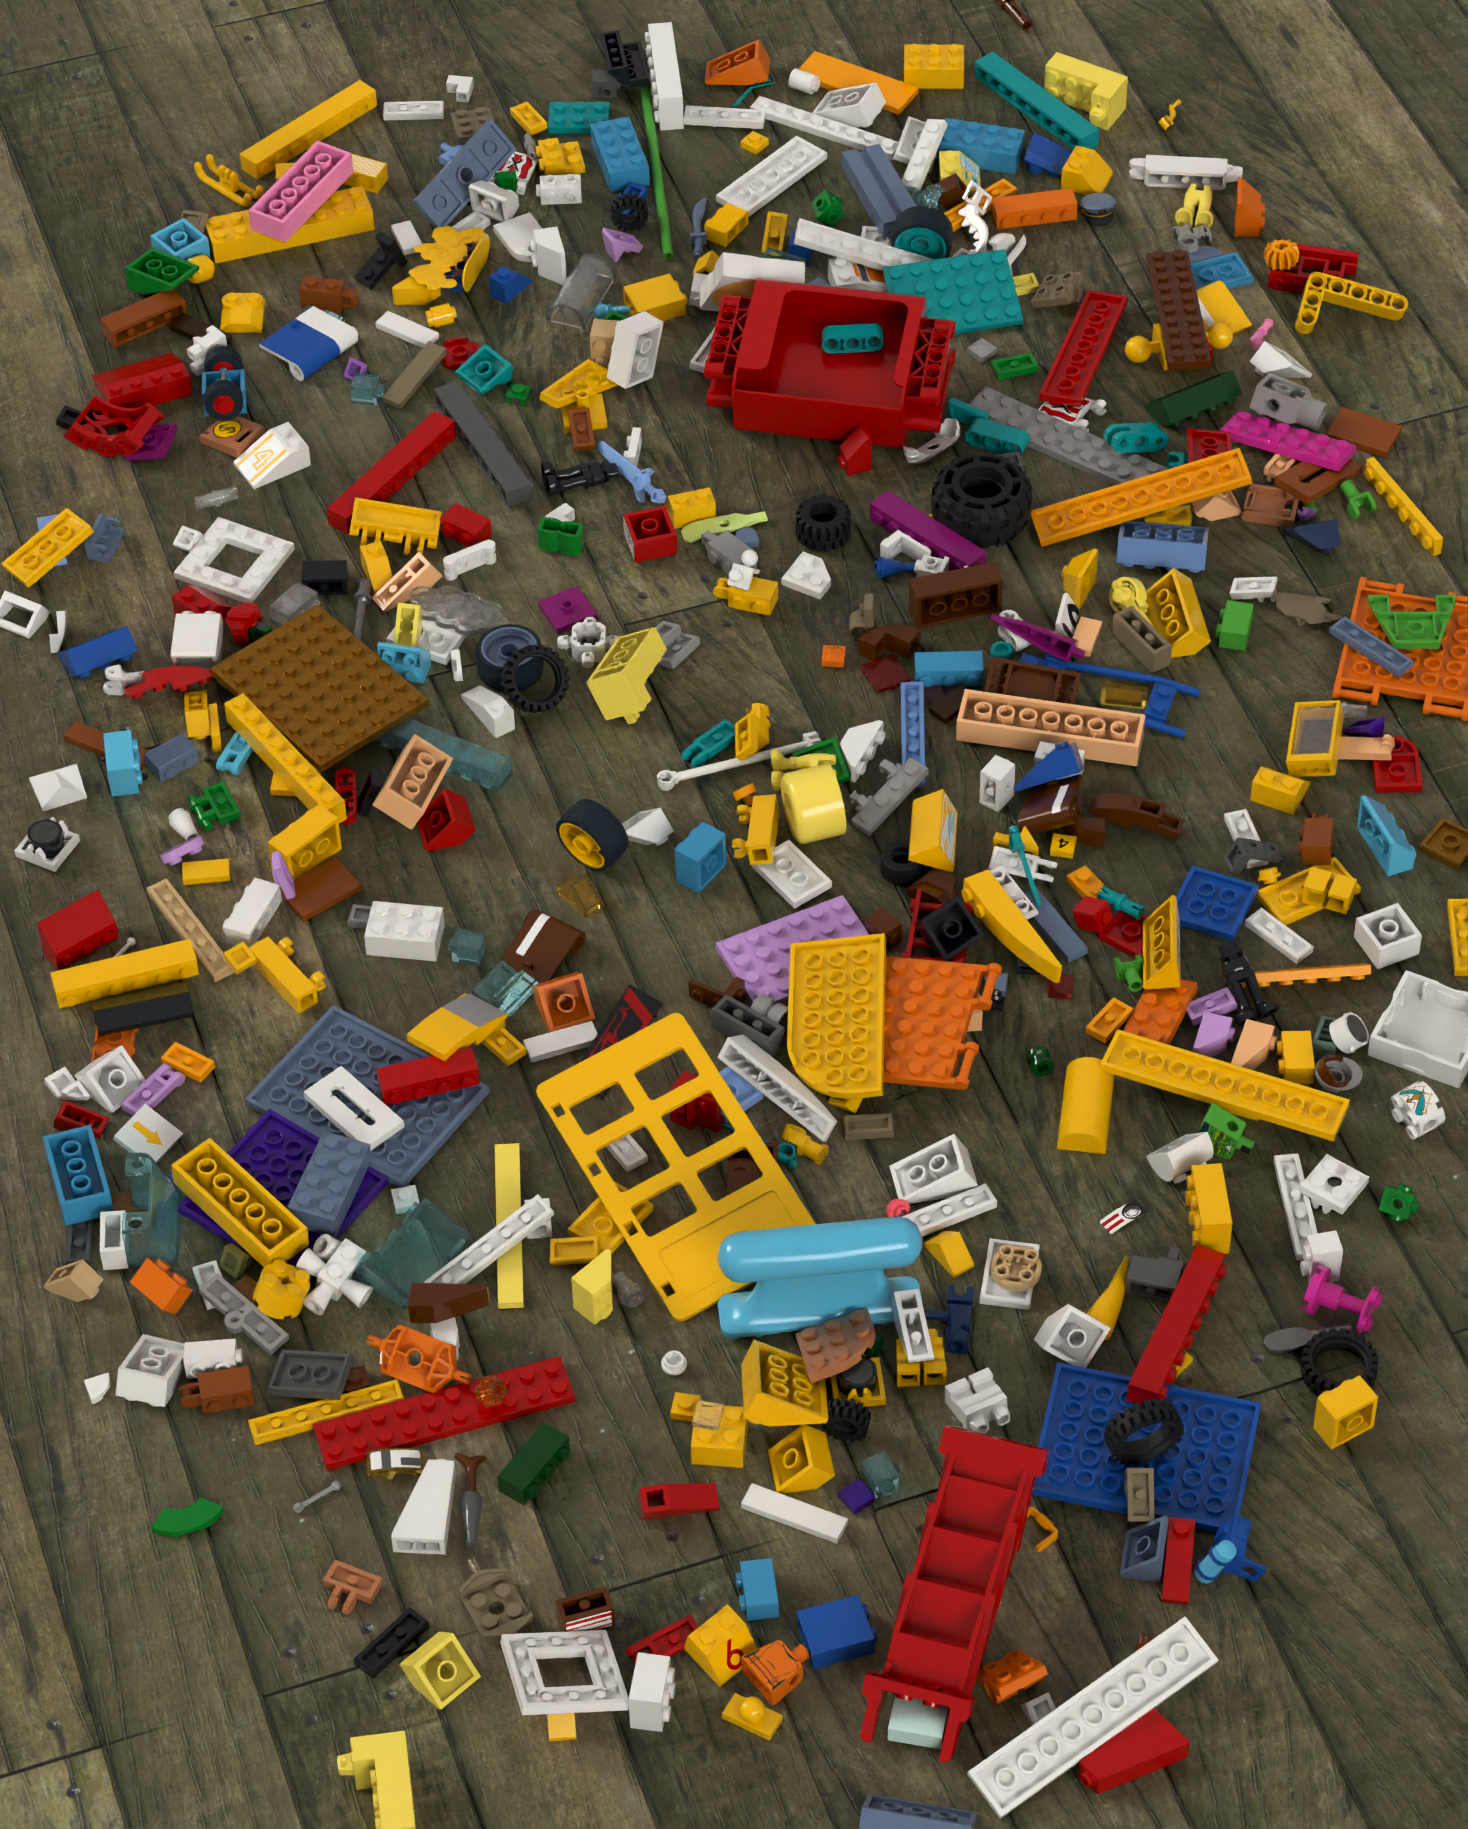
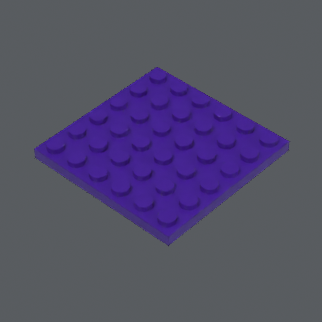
M268 1109L227 1154L287 1208L320 1138L273 1110ZM368 1167L335 1239L338 1240L387 1186V1177ZM188 1196L177 1206L178 1213L228 1243H233L250 1255ZM308 1231L309 1246L289 1259L286 1264L296 1267L305 1250L310 1248L313 1251L316 1240L322 1234Z

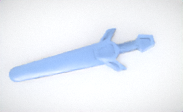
M604 441L598 442V451L610 463H616L618 471L633 485L636 498L640 503H645V491L651 495L652 502L665 503L667 496L663 489H656L650 484V476L655 472L653 469L646 468L640 470Z

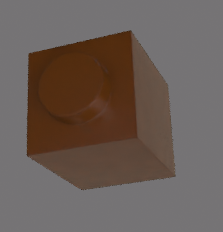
M955 173L935 184L936 193L934 196L938 204H942L948 210L964 201L962 197L967 187Z
M884 907L865 918V929L869 935L885 933L886 948L897 944L901 940L902 924Z

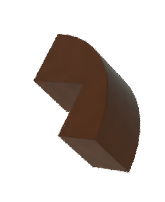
M899 624L874 628L859 638V655L874 662L885 649H889L909 659L921 645V629Z
M1075 797L1074 803L1079 806L1081 811V797ZM1080 817L1078 823L1061 827L1067 835L1077 836L1076 841L1082 844L1104 848L1105 818Z

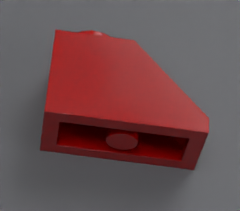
M864 424L859 425L839 446L837 462L840 469L843 468L847 476L872 469V437Z

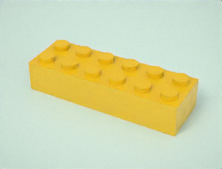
M211 1138L171 1165L173 1183L263 1267L272 1264L275 1259L287 1262L309 1246L308 1228Z

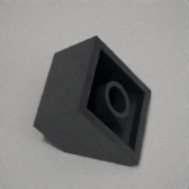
M960 896L950 899L914 923L926 944L944 961L949 960L985 936Z

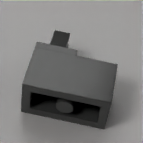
M1170 1247L1167 1258L1159 1256L1158 1260L1146 1256L1133 1255L1126 1277L1125 1294L1168 1303L1183 1274L1184 1262L1179 1261L1180 1249Z

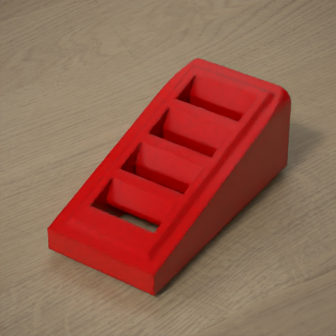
M64 1100L55 1117L53 1128L67 1131L88 1126L84 1124L85 1120L90 1121L88 1125H91L94 1137L100 1138L109 1122V1117ZM95 1122L100 1123L97 1129L93 1128Z

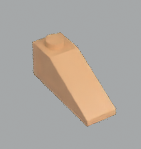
M418 552L372 599L384 612H387L397 607L398 603H405L427 592L443 575L427 558Z
M1246 1019L1231 1064L1255 1070L1267 1060L1270 1050L1274 1051L1276 1047L1275 1026Z

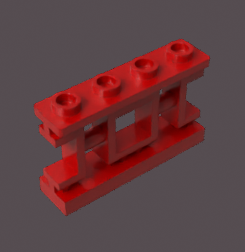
M1297 243L1300 258L1299 262L1296 263V267H1290V270L1283 269L1282 271L1280 269L1273 270L1270 267L1267 288L1303 293L1311 274L1303 272L1304 268L1323 271L1325 274L1345 279V274L1355 276L1358 268L1359 252ZM1312 283L1314 286L1319 287L1318 284ZM1332 289L1334 292H1338V293H1339V290H1337V289Z

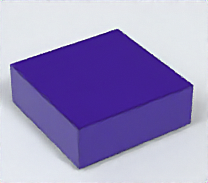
M860 1479L838 1492V1497L853 1514L858 1513L875 1502L874 1494Z

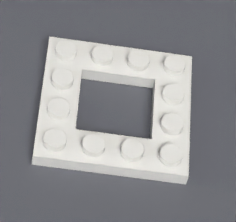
M218 517L174 571V578L243 603H253L295 550L294 543ZM226 544L260 555L242 578L208 567Z
M606 1630L501 1635L500 1644L522 1715L629 1710V1697ZM585 1657L593 1685L544 1687L536 1659Z

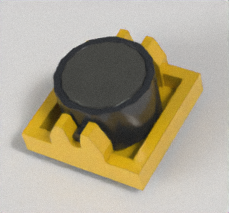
M863 1353L861 1355L862 1360L841 1373L830 1376L833 1401L834 1398H838L840 1401L842 1398H847V1401L854 1399L856 1404L859 1402L863 1403V1407L886 1405L879 1357L868 1358Z

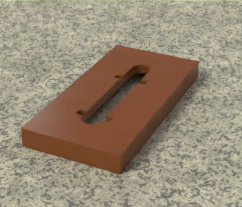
M1350 459L1339 471L1328 470L1310 480L1309 483H1302L1300 481L1324 468L1302 461L1277 475L1274 484L1302 502L1309 504L1337 488L1343 482L1361 474L1363 466Z

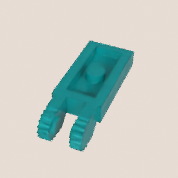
M724 719L694 740L693 744L688 746L687 749L685 748L681 754L684 761L692 759L691 766L694 768L703 766L707 759H711L735 742V726Z

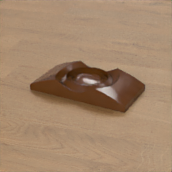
M991 657L984 692L1075 705L1081 673Z

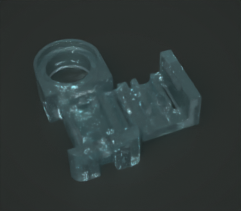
M937 184L928 185L926 187L928 190L920 191L915 187L913 188L911 197L916 206L939 209L937 204L941 193L945 191L944 188Z

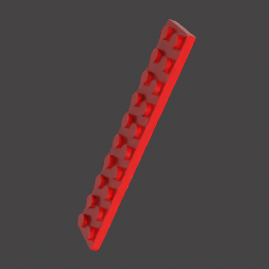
M561 1356L474 1379L468 1384H456L439 1389L435 1393L427 1392L312 1425L326 1471L368 1460L373 1452L404 1450L576 1402Z

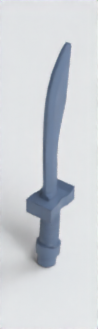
M706 198L700 200L693 209L694 233H690L691 247L695 245L693 251V259L695 261L703 256V245H707L706 231L701 232V222L706 209Z

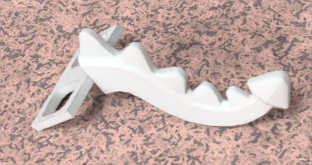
M971 180L962 197L968 204L959 210L958 214L966 217L962 222V226H970L969 233H975L973 238L979 240L973 244L976 248L969 251L976 254L980 253L985 247L989 234L988 226L979 216V213L984 215L992 196ZM973 186L976 188V193L973 199L970 200L968 193ZM984 195L987 201L983 209H981L978 205Z

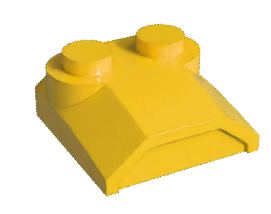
M231 292L224 295L222 298L220 330L226 333H262L266 307L263 296L254 292Z

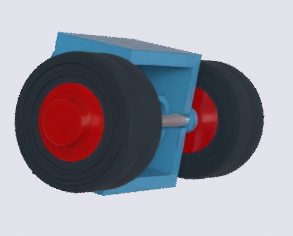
M215 347L205 357L204 372H202L204 416H211L219 421H228L242 413H247L245 369L242 367L240 354L231 347Z

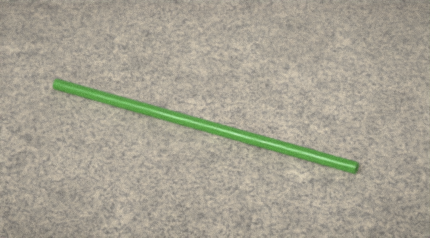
M650 85L641 86L640 92L664 259L671 260L674 257Z

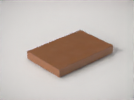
M1342 407L1326 435L1329 438L1345 440L1350 444L1357 445L1356 449L1386 458L1401 434L1402 426Z
M336 857L294 879L295 898L287 900L280 887L282 900L303 922L362 890L360 882Z

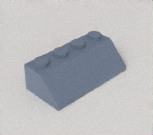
M868 1794L861 1809L859 1829H975L978 1812Z

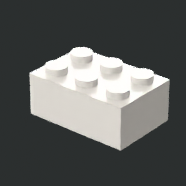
M644 311L617 322L614 341L611 347L610 362L608 364L607 378L626 389L653 378L663 321Z
M373 901L364 935L366 955L437 961L445 927L443 907Z

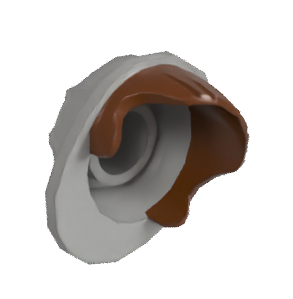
M1326 1054L1315 1065L1316 1080L1324 1090L1333 1093L1352 1089L1358 1086L1363 1078L1360 1066L1355 1061L1342 1055Z

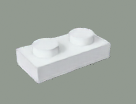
M633 427L631 436H627L626 447L628 451H624V457L637 467L642 446L641 428Z
M630 1134L606 1146L627 1173L648 1162V1155Z

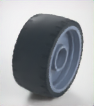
M517 624L499 625L485 632L480 637L476 649V663L481 680L492 689L500 692L504 691L505 688L501 687V681H503L501 672L504 670L502 667L507 662V658L523 647L542 645L539 636L531 629ZM529 657L518 665L515 672V682L519 691L533 686L540 679L544 660L538 657Z

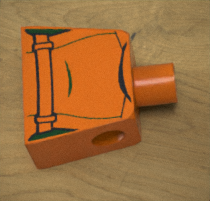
M777 1640L741 1657L742 1672L773 1707L802 1681L803 1666L801 1663L810 1656L802 1644L789 1650L782 1641Z

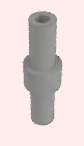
M526 133L524 135L525 151L530 159H535L537 156L535 151L536 142L532 139L530 133Z

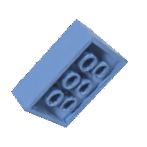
M1142 521L1121 523L1116 563H1121L1125 567H1133L1134 564L1143 565L1147 569H1155L1158 566L1165 567L1166 570L1170 571L1173 568L1176 570L1178 568L1187 569L1188 572L1198 573L1200 570L1205 571L1209 527Z

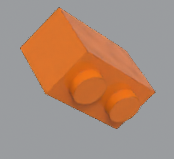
M146 1258L130 1283L162 1311L176 1315L193 1290L186 1284V1278L179 1273H173L169 1270L171 1266L166 1261L160 1258L157 1261Z

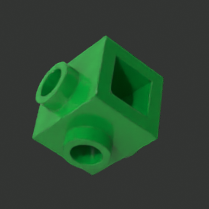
M826 189L811 202L816 213V219L821 223L825 222L831 227L845 214L842 206L843 201Z
M1389 1184L1385 1186L1378 1210L1388 1213L1390 1219L1403 1222V1219L1411 1218L1412 1214L1416 1215L1420 1201L1416 1200L1418 1193L1412 1192L1413 1188L1404 1184H1398V1187ZM1399 1199L1403 1202V1206L1399 1204Z

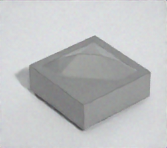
M981 338L967 347V353L980 363H983L997 354V348Z

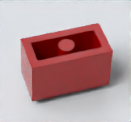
M455 503L440 517L441 534L462 543L464 546L471 547L488 540L492 536L490 519L458 503Z

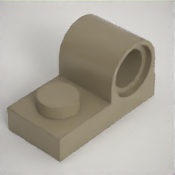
M865 594L864 603H860V610L850 614L848 634L855 641H859L862 635L876 628L874 594Z
M1126 1468L1124 1473L1125 1495H1127V1522H1150L1155 1520L1153 1468Z

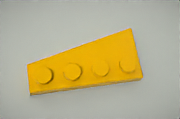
M587 359L540 393L539 399L557 409L576 402V392L578 390H587L589 396L616 387L618 384L607 378L608 369Z

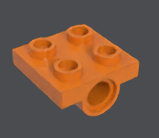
M1019 1649L1007 1653L1004 1658L996 1662L985 1664L979 1670L977 1682L984 1687L990 1701L994 1705H998L1017 1695L1018 1690L1022 1692L1042 1682L1044 1676L1048 1675L1044 1664Z

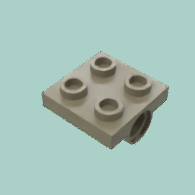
M1067 272L1065 274L1046 276L1031 300L1033 308L1080 302L1083 296L1080 286L1084 280L1082 272Z

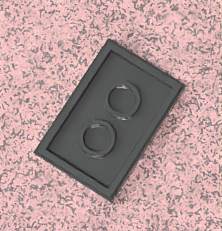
M281 1349L266 1391L269 1396L340 1400L354 1362V1357L351 1353Z

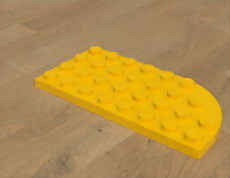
M885 933L790 943L787 1025L788 1054L793 1068L801 1080L822 1094L843 1099L883 1096L886 981Z

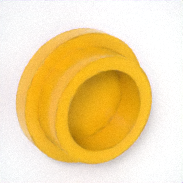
M1277 867L1259 870L1260 876L1258 881L1263 880L1264 884L1277 882V877L1281 876V872H1278Z

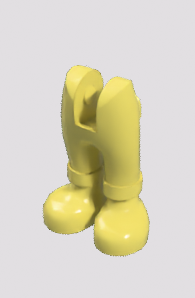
M1192 183L1186 192L1184 207L1178 209L1175 214L1176 223L1180 227L1184 224H1190L1192 228L1195 207L1198 206L1195 227L1207 224L1208 228H1210L1214 220L1213 214L1209 211L1212 204L1211 186L1204 185V190L1201 191L1196 189L1197 184Z
M771 750V763L774 770L771 773L773 791L781 790L780 783L782 776L785 774L783 773L784 771H794L829 763L832 766L836 764V756L814 753L799 757L794 756L789 759L785 758L780 750Z

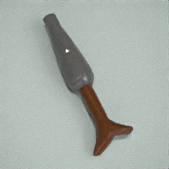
M456 1453L454 1458L466 1470V1492L461 1497V1513L466 1534V1547L473 1549L477 1545V1532L482 1508L481 1495L476 1491V1470L485 1461L486 1456L467 1457L461 1453Z

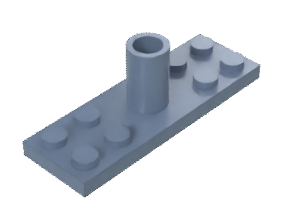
M488 119L412 202L434 228L447 226L470 201L469 185L481 180L488 182L517 149L492 119Z

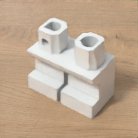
M213 325L206 329L207 334L202 338L193 337L194 345L187 349L189 358L195 361L190 364V370L197 376L204 372V360L207 353L215 347L227 346L225 334Z

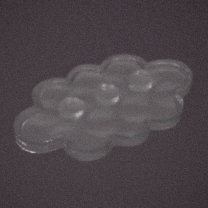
M421 586L412 589L410 592L411 604L421 605L422 620L434 621L438 627L454 629L460 635L475 636L499 625L508 624L506 617L501 615V606L498 603L483 600L476 593H464L455 586H442L438 589Z

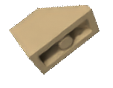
M82 1259L56 1268L44 1285V1288L75 1302L94 1298L100 1289L98 1287L104 1279Z

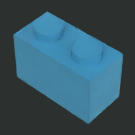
M772 1558L741 1561L740 1572L735 1573L737 1589L742 1588L743 1595H739L740 1611H746L747 1621L779 1618V1602Z

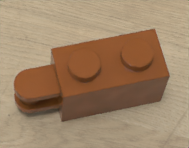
M304 276L299 287L301 308L310 309L312 306H315L322 311L341 313L343 307L356 308L360 305V301L357 298L359 296L358 290L345 288V281Z
M1312 813V818H1305L1304 827H1300L1298 856H1302L1303 865H1331L1334 844V820L1329 818V813H1325V816H1316V813Z
M248 1365L197 1374L198 1382L184 1384L179 1387V1394L182 1396L180 1400L181 1406L185 1408L202 1406L203 1414L217 1413L234 1408L240 1409L254 1405Z

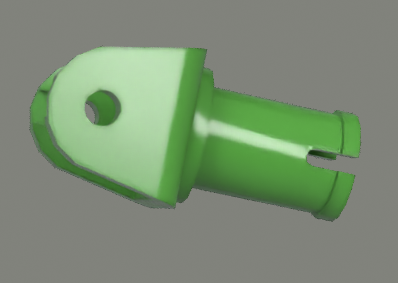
M1347 480L1340 485V489L1349 500L1346 512L1352 519L1359 518L1360 511L1358 507L1364 506L1370 513L1376 511L1377 506L1370 492L1359 493L1352 480Z
M1135 955V960L1129 962H1121L1119 957L1114 958L1113 964L1117 979L1119 981L1126 980L1130 991H1140L1143 988V981L1141 980L1143 976V959L1141 955Z

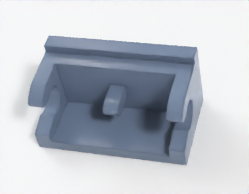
M99 513L92 527L94 533L85 541L87 559L111 562L124 535L123 528L112 526V523L119 525V519Z

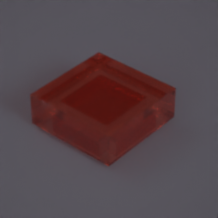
M1061 975L1060 982L1054 983L1049 979L1048 998L1072 1000L1074 976Z

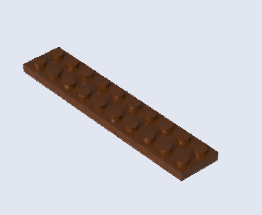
M1175 250L1173 252L1155 251L1153 253H1146L1168 370L1211 368V356L1188 251Z

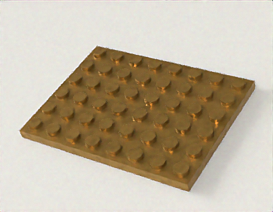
M318 604L210 668L211 675L236 697L244 693L298 752L320 772L429 706L428 698Z

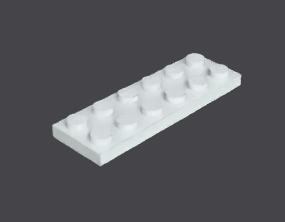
M795 136L716 195V202L723 206L727 202L748 211V217H750L827 159V152Z

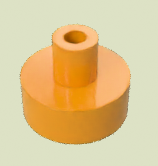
M751 783L732 794L736 801L743 799L745 804L749 806L753 802L751 794L757 790L754 784Z

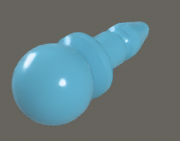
M599 304L595 307L594 314L596 318L603 319L611 310L619 314H625L631 311V308L627 306H613V304Z

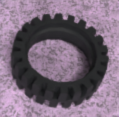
M529 645L515 651L507 658V662L502 667L504 670L501 672V678H503L501 687L505 688L503 693L508 695L509 698L507 700L510 703H514V707L517 709L521 708L524 712H543L558 705L566 696L565 692L569 689L567 682L570 681V676H567L569 669L568 666H564L565 660L559 658L560 654L557 651L553 652L552 648L544 647V645ZM529 657H538L545 660L552 667L555 675L553 692L541 701L526 698L518 690L515 682V672L518 665Z
M1331 1328L1329 1334L1323 1330L1320 1331L1319 1336L1317 1334L1312 1336L1311 1341L1308 1340L1301 1359L1302 1379L1304 1378L1306 1387L1310 1386V1391L1313 1394L1318 1391L1319 1397L1324 1391H1331L1340 1386L1342 1382L1328 1379L1320 1374L1314 1363L1320 1353L1338 1349L1351 1352L1361 1359L1365 1368L1361 1377L1370 1388L1373 1387L1378 1373V1357L1376 1349H1372V1343L1370 1341L1365 1342V1336L1361 1334L1357 1338L1356 1331L1353 1330L1346 1334V1329L1340 1328V1333H1337L1335 1328Z
M1153 1398L1151 1402L1146 1399L1140 1405L1136 1402L1133 1403L1132 1408L1128 1406L1123 1408L1124 1413L1118 1412L1115 1414L1116 1419H1110L1109 1425L1105 1427L1104 1432L1105 1442L1116 1462L1118 1461L1121 1465L1125 1463L1126 1466H1131L1133 1463L1135 1466H1140L1142 1462L1148 1464L1153 1458L1156 1461L1160 1459L1159 1455L1163 1454L1165 1456L1169 1453L1168 1449H1174L1177 1446L1176 1443H1180L1181 1436L1184 1435V1425L1177 1410L1170 1401L1167 1402L1165 1399L1159 1401L1158 1398ZM1163 1423L1151 1435L1137 1441L1125 1442L1138 1429L1150 1424Z

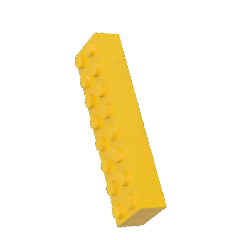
M363 186L335 191L286 242L251 230L249 210L208 218L205 226V235L208 237L209 248L216 264L372 231L375 228L373 210Z

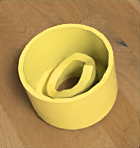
M829 763L787 772L782 776L780 787L784 812L791 834L798 843H811L846 833L844 803L836 775Z

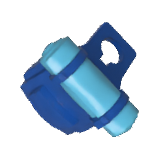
M1235 1516L1220 1525L1214 1536V1546L1209 1548V1553L1205 1558H1202L1201 1561L1198 1560L1196 1563L1194 1575L1197 1580L1208 1584L1217 1579L1221 1572H1226L1256 1582L1266 1572V1566L1249 1560L1244 1556L1250 1532V1520ZM1242 1567H1251L1255 1569L1256 1572H1246L1242 1569Z

